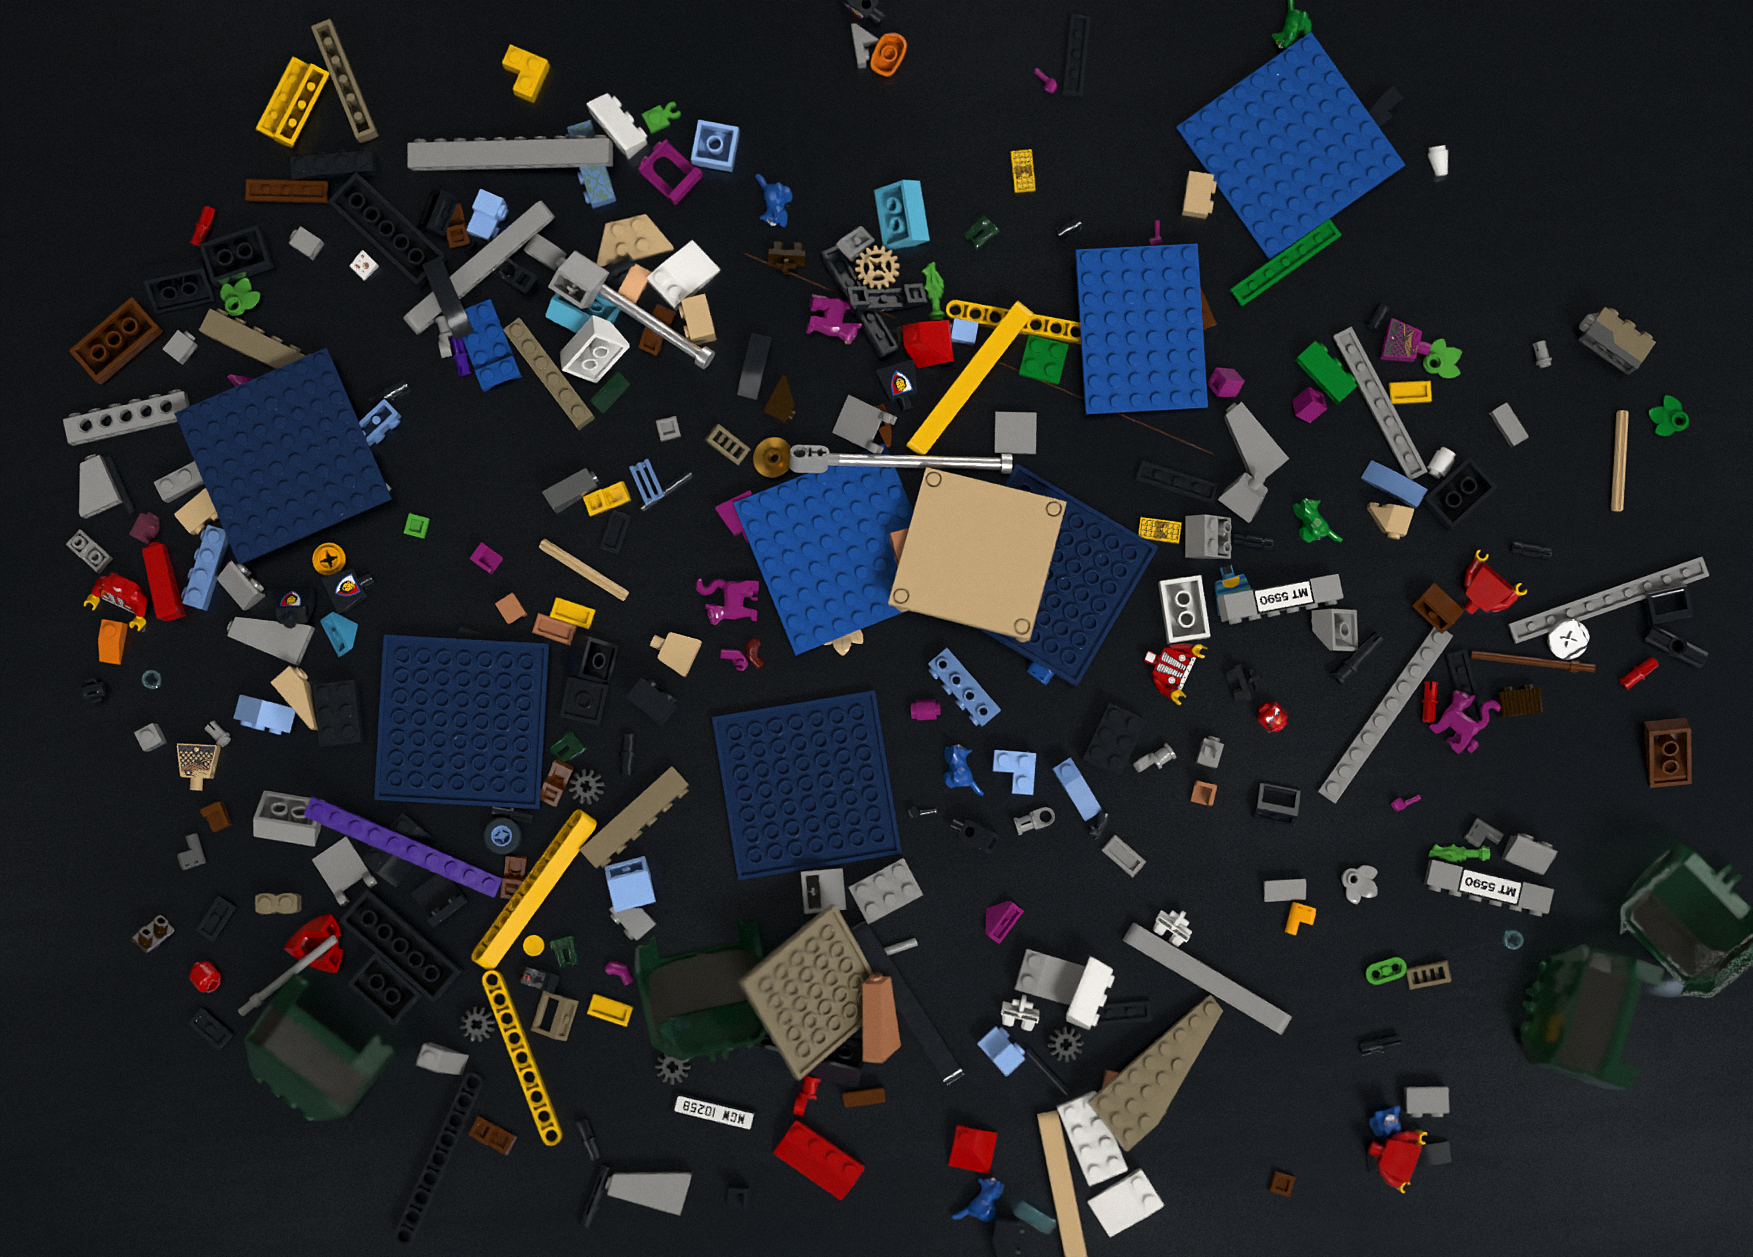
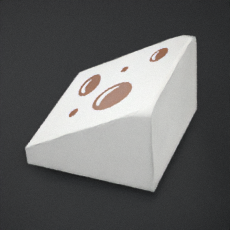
M363 250L350 265L364 281L379 267Z

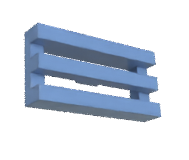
M646 459L644 460L645 462H639L636 466L629 468L645 504H649L664 497V493L649 460ZM643 468H648L659 494H654ZM638 470H640V473L644 479L647 489L651 495L650 498H647L644 488L640 482V479L636 472Z

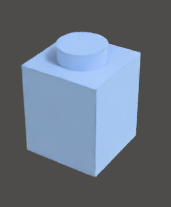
M954 318L953 322L950 323L952 342L973 346L979 323Z

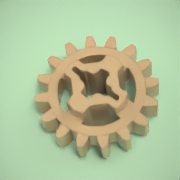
M874 245L873 251L866 248L867 254L860 253L862 260H856V264L860 267L855 268V271L861 273L857 278L859 280L864 279L863 286L870 284V290L874 286L881 289L882 285L889 288L888 282L895 283L893 276L899 275V272L895 271V269L900 268V265L894 263L897 260V256L891 257L892 250L885 252V246L878 250L877 246ZM874 255L881 256L880 258H872ZM888 261L891 264V272L886 269ZM864 264L869 267L867 275L864 272ZM880 264L882 271L877 270L875 272L873 265L878 266ZM875 278L884 279L881 281H874Z

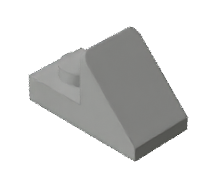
M851 24L858 69L865 68L866 61H869L868 48L864 49V47L876 46L879 40L857 24Z
M860 226L840 239L836 245L850 261H854L875 240Z

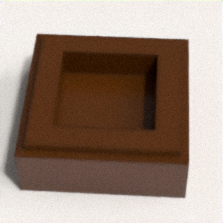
M1275 1171L1269 1191L1290 1197L1296 1177Z

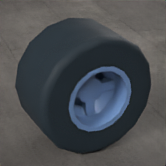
M505 817L496 818L485 827L483 833L486 847L496 854H509L520 846L522 831L515 821Z

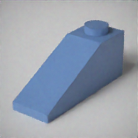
M1071 758L1052 769L1084 821L1103 811Z

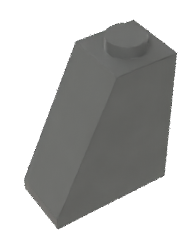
M585 468L544 490L542 493L552 509L559 513L597 489L596 482L599 480L593 471L588 472Z

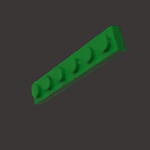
M1328 219L1230 289V292L1240 306L1243 307L1341 236L1340 232L1332 221Z

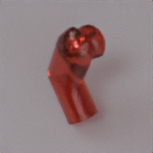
M752 638L746 644V657L758 670L765 662L757 655L758 648L761 646L760 640Z

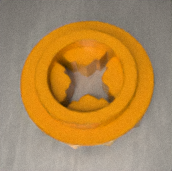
M334 543L320 545L313 554V565L323 575L338 573L342 571L346 564L344 551ZM327 551L330 556L338 557L332 561V567L327 562H321L327 558Z

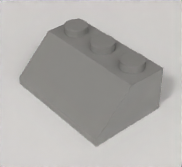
M264 790L253 819L254 836L315 846L320 833L321 823L303 816L310 798Z

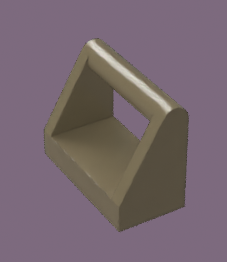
M543 991L531 1030L553 1039L566 1041L579 1001ZM549 997L559 1000L551 1030L547 1031L541 1029L540 1026Z

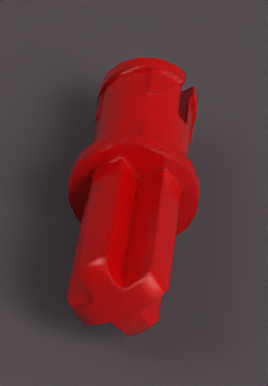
M208 206L203 208L198 223H195L196 228L190 241L191 244L200 247L199 244L204 243L207 232L211 230L209 227L215 214L213 208Z
M1650 657L1638 667L1634 666L1633 670L1619 681L1622 686H1625L1626 690H1629L1630 687L1641 679L1645 680V676L1656 669L1659 664L1655 658Z
M1430 681L1424 682V700L1421 701L1423 703L1422 721L1434 723L1436 704H1438L1436 700L1438 683L1432 682V689L1430 690Z

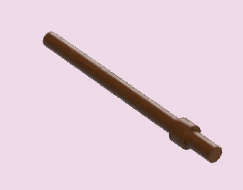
M1476 650L1471 651V658L1569 669V672L1577 673L1578 671L1595 672V664L1580 663L1579 660L1563 661Z

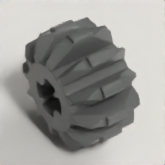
M585 769L582 770L583 777L575 773L574 775L578 781L570 780V783L575 784L576 787L569 788L570 792L577 791L572 796L573 799L581 795L579 800L581 804H583L585 797L588 804H592L591 797L598 801L599 797L596 795V792L599 794L604 793L603 790L598 789L599 786H604V782H596L601 776L596 775L593 778V770L587 776ZM586 781H589L592 789L591 791L587 790V793H585L582 784H586Z
M473 1007V1014L469 1010L465 1011L469 1018L461 1017V1021L466 1022V1024L461 1025L460 1029L467 1028L468 1031L464 1032L463 1035L466 1037L471 1033L470 1041H474L477 1035L478 1041L482 1042V1034L488 1039L490 1034L487 1030L495 1031V1028L489 1026V1024H493L496 1021L495 1019H488L492 1012L484 1015L485 1007H482L479 1013L478 1008ZM474 1020L482 1021L483 1024L480 1025L482 1026L481 1029L479 1027L476 1029L474 1028Z
M1063 1026V1034H1060L1059 1030L1055 1029L1054 1031L1058 1035L1057 1038L1053 1035L1049 1036L1051 1040L1055 1041V1043H1048V1047H1055L1050 1054L1055 1055L1059 1052L1056 1058L1058 1061L1061 1060L1062 1055H1064L1065 1062L1069 1061L1068 1055H1071L1075 1060L1076 1055L1073 1052H1082L1081 1049L1076 1048V1045H1083V1041H1075L1081 1035L1077 1033L1072 1037L1074 1028H1071L1067 1034V1029ZM1064 1039H1068V1042L1071 1041V1045L1067 1047V1050H1063V1046L1060 1047V1043H1063Z
M672 1049L670 1056L668 1051L665 1050L663 1053L666 1059L662 1056L657 1058L663 1063L655 1065V1068H662V1071H659L657 1076L665 1074L663 1082H666L668 1077H671L670 1084L675 1083L676 1077L678 1082L681 1083L683 1080L680 1074L684 1077L689 1075L683 1070L691 1068V1065H684L689 1060V1057H685L682 1060L683 1051H680L678 1056H675L676 1049ZM671 1061H675V1065L679 1066L678 1069H675V1072H671V1068H668V1064L670 1065Z

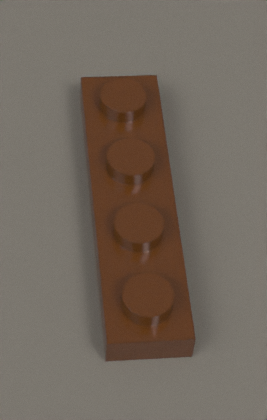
M246 179V201L328 203V181Z

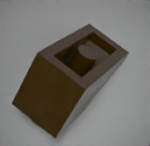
M782 375L763 412L765 415L786 425L788 421L791 422L797 411L794 410L795 404L787 378Z

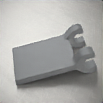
M848 395L833 433L875 454L881 455L884 447L873 443V439L881 421L894 425L897 417Z
M344 837L312 859L334 893L336 900L342 906L350 902L344 890L362 878L368 887H373L378 883L347 837Z

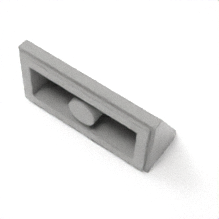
M1507 402L1489 413L1511 448L1529 437Z
M1306 879L1263 881L1264 902L1306 900Z

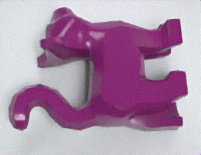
M812 295L810 300L811 311L822 310L824 314L823 317H810L806 333L811 334L815 330L828 336H838L846 344H851L862 324L842 322L845 310L851 309L847 301L839 298L830 299L825 296Z
M701 578L696 580V590L702 595L712 594L718 587L724 591V606L718 604L705 605L710 624L716 625L723 619L735 620L749 617L751 621H757V611L744 607L743 601L745 597L758 601L759 581L745 580L735 582L716 579L708 587H704Z
M1455 690L1452 694V704L1444 711L1440 721L1432 723L1429 728L1439 734L1450 726L1456 734L1453 737H1448L1446 742L1459 754L1469 745L1472 737L1488 724V710L1493 708L1496 711H1500V704L1494 700L1484 702L1480 709L1481 719L1475 721L1463 712L1464 709L1471 705L1475 696Z

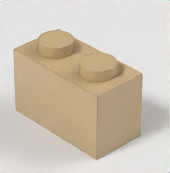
M1189 171L1182 215L1206 219L1208 213H1212L1213 201H1210L1211 193H1215L1217 181H1213L1214 175Z
M206 488L174 514L192 535H199L204 528H207L206 525L211 520L216 521L219 519Z

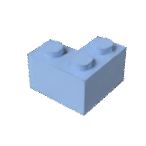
M480 189L472 206L474 214L466 230L470 235L477 236L490 243L499 235L500 228L498 227L501 220L504 221L509 210L503 198Z
M240 695L234 719L241 720L240 725L263 731L265 727H268L269 732L281 735L282 731L290 733L296 711L291 707Z
M994 750L992 771L1013 773L1011 794L1033 795L1036 753Z
M994 1026L977 1044L1007 1076L1025 1059L1022 1056L1025 1052L1016 1042L1013 1045L1007 1039L1010 1035L1002 1027L998 1029Z

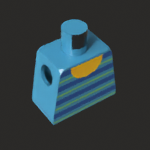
M1232 565L1221 567L1220 571L1223 580L1214 583L1218 616H1220L1218 597L1252 590L1244 574L1234 575Z

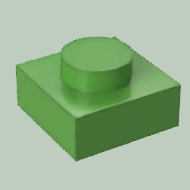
M409 513L404 534L425 539L430 519Z

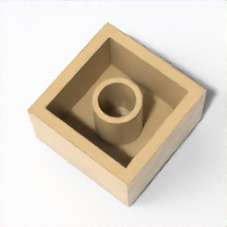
M705 294L681 299L682 305L678 307L682 321L687 322V325L683 326L686 338L696 345L717 340Z

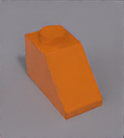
M102 619L98 638L99 661L121 665L128 624Z

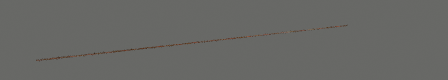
M745 253V255H748V256H750V257H752V258H755V259H757V260H760V261H762V262L768 264V262H765V261H763V260H761V259H758V258H756V257H753V256H751V255ZM788 272V273H790V274H792V275H795V276H797V277H799V278H801V279H804V280H806V281H808V282H810V283H813V284H815V285H818V286H820V287H822V288H825V289H827V290H829V291H832V292H834V293H837V294L843 296L842 294H840V293H838V292H835V291L830 290V289H828V288H826V287H823V286H821V285H819V284H816V283H814V282H812V281H810V280H807V279H805V278H803V277H800V276H798V275H796V274H793V273H791V272ZM878 311V312H881V313H883V314H885V315H888V316H890V317H892V318H895V319H897V320H899V321H902V322H904V323L910 324V323L905 322V321H903V320H901V319H898V318H896V317H893V316H891V315H889V314H887V313H884V312H882V311ZM952 342V343L955 344V345H958V346H960V347H962V348H965V349H967V350H969V351H972V352H974V353H977V352H975V351H973V350H971V349H968V348H966V347H964V346H961V345H959V344H957V343ZM997 361V363H1000V364L1005 365V366H1007V367H1009V368H1012V369H1014V370H1017V369H1015V368H1013V367H1010V366H1008V365H1006V364H1003V363ZM1044 382V383H1047V384H1049V385H1052V386H1054V387H1056V388H1058V389H1060V390H1063V391H1065V392H1067V393H1070V394H1072V395H1075V396H1077V397H1079V398L1084 399L1083 397H1080V396H1078V395H1076V394H1073V393H1071V392H1069V391H1067V390H1064V389H1062V388H1060V387H1057V386H1055V385H1053V384H1050V383H1048V382ZM1117 413V414L1122 415V416H1124V417H1126V418H1128V419H1131V420H1133V421H1135V422H1138V423H1140V424H1142V425H1145V426H1147V427H1149V428H1152V429H1154V430H1157V431H1159V432H1161V433H1163V434H1166V435H1168V436H1170V437H1173V438H1175V439H1177V440H1180V441H1182V442H1185V443H1187V444H1189V445H1191V446H1194V447H1196V448H1198V449H1201V450H1203V451H1205V452H1208V453L1214 455L1213 453H1211V452H1209V451H1207V450H1204V449H1202V448H1200V447H1197V446H1195V445H1193V444H1190V443H1188V442H1186V441H1183V440H1181V439H1178V438H1176V437H1174V436H1172V435H1169V434H1167V433H1165V432H1162V431H1160V430H1158V429H1155V428H1153V427H1151V426H1148V425H1146V424H1143V423H1141V422H1139V421H1137V420H1134V419H1132V418H1130V417H1127V416H1125V415H1123V414Z

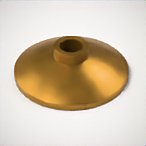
M777 437L763 440L756 447L753 455L756 470L763 476L770 478L783 475L790 468V445L785 440ZM778 456V460L773 462V458Z

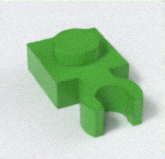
M675 102L669 103L664 110L659 105L642 114L651 134L670 125L669 118L677 119L680 117L679 111L676 113L670 112L671 108L676 106Z

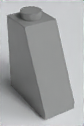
M96 454L86 457L85 461L80 463L79 514L85 519L123 502L104 461V457L97 456Z
M429 1042L423 1045L416 1065L437 1072L463 1075L469 1055Z

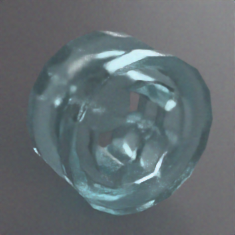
M154 670L146 671L142 676L143 685L149 689L158 688L162 682L161 675ZM150 674H154V677L157 679V682H153V685H149L150 683L146 680L148 676L151 677Z
M1508 931L1503 937V943L1509 949H1518L1523 944V937L1517 931ZM1512 934L1514 937H1518V942H1515V946L1508 942V938H1511L1510 935Z

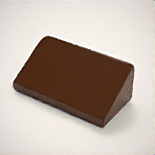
M884 1087L843 1092L844 1106L848 1108L884 1103L886 1101Z

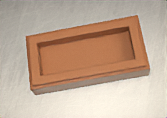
M538 613L532 633L571 645L573 633L576 634L578 626Z

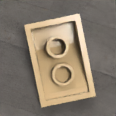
M289 666L271 684L309 728L318 731L311 685L307 681L309 677L301 668Z

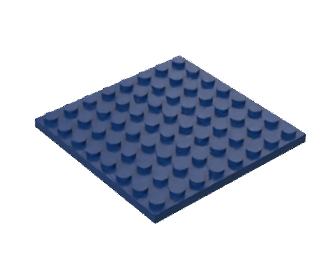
M1312 32L1176 127L1208 174L1214 175L1213 181H1217V187L1269 260L1405 166L1400 156Z
M885 443L881 444L880 446L884 447L881 455H890ZM866 450V451L860 452V453H858V454H875V453H873V452H871V451H869V450ZM828 466L827 471L823 473H808L733 503L795 656L903 613L898 611L896 607L888 604L898 570L888 535L892 532L909 528L914 512L895 467Z

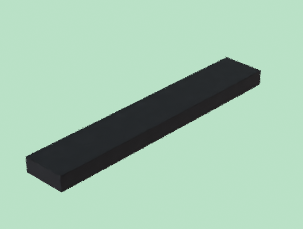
M834 246L821 252L819 256L850 306L846 288L862 286L841 249L838 246ZM850 307L859 323L862 324L863 330L880 358L899 349L878 311H865Z

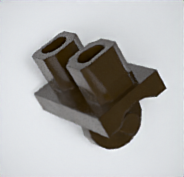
M774 241L771 249L768 251V264L776 265V268H784L783 274L788 275V269H796V266L805 267L803 244L793 243L791 250H784V243Z
M159 915L148 926L140 929L132 937V942L139 945L145 953H148L152 949H157L160 943L174 932V928L168 924V920Z

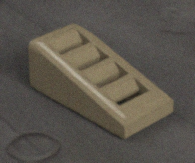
M716 424L704 439L705 442L737 465L740 464L750 450L749 447L719 424ZM718 432L722 433L716 442L713 441ZM725 437H727L728 440L723 445V447H721V442L724 440ZM734 442L735 445L730 452L726 451L730 444ZM738 447H741L742 450L735 458L733 454L738 449Z
M1448 960L1406 969L1410 990L1452 981ZM1438 967H1442L1443 969V978L1440 977ZM1434 968L1436 979L1432 980L1430 969ZM1422 970L1426 971L1428 981L1424 982ZM1413 972H1417L1419 983H1415Z

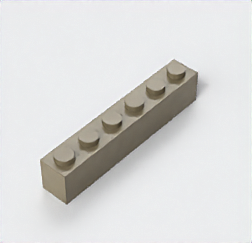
M328 19L311 26L356 139L361 144L378 137L379 135L334 24Z
M219 308L216 311L209 309L199 329L201 333L274 369L306 357L300 353L301 349L292 344L287 347L282 344L283 340L273 335L269 338L264 335L265 331L255 326L251 329L245 326V321L237 317L232 320L227 317L228 313Z
M520 318L503 329L578 430L595 419Z
M673 766L670 767L586 843L580 851L595 868L600 866L604 868L612 861L610 857L615 852L620 854L627 847L625 843L632 838L634 841L643 833L641 829L646 824L651 826L658 819L656 815L659 812L663 811L665 813L673 806L672 801L676 797L682 798L689 791L687 789L689 784Z

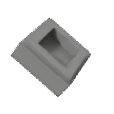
M676 416L656 421L661 441L681 437Z

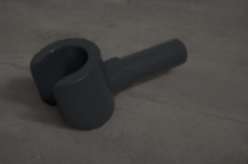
M915 806L908 809L907 813L910 819H916L920 816L937 813V808L919 812L918 807Z

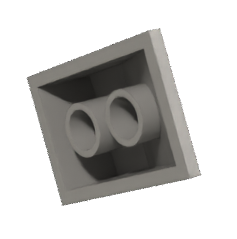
M1026 949L1014 989L1071 1006L1084 974L1085 966Z

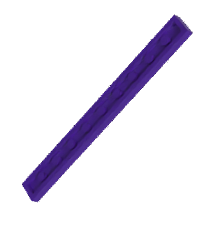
M311 796L303 813L304 817L493 898L502 882V878L316 797Z

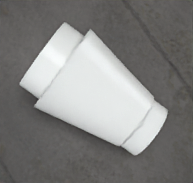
M1445 145L1429 148L1428 156L1435 175L1448 174V150L1445 149Z

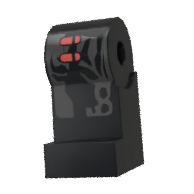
M523 966L518 982L555 994L561 975L538 968Z

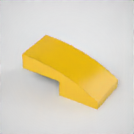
M624 481L583 497L590 516L631 501Z

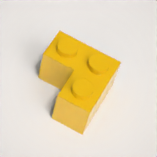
M510 45L502 64L506 70L519 75L513 87L514 94L534 103L549 70V62L546 59Z

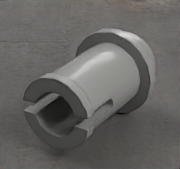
M1545 341L1532 344L1537 357L1536 365H1539V368L1550 366L1552 358H1549Z
M215 721L210 722L212 728L207 725L205 731L217 741L216 744L218 746L224 747L231 740L230 734L228 732L225 733Z

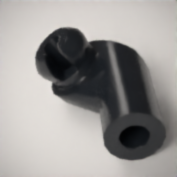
M1100 811L1095 827L1090 826L1088 828L1087 834L1089 837H1093V839L1101 837L1107 826L1110 813Z

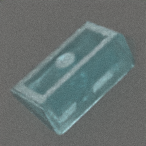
M1023 1200L1019 1201L1013 1211L1014 1215L1045 1234H1049L1057 1225L1054 1219Z

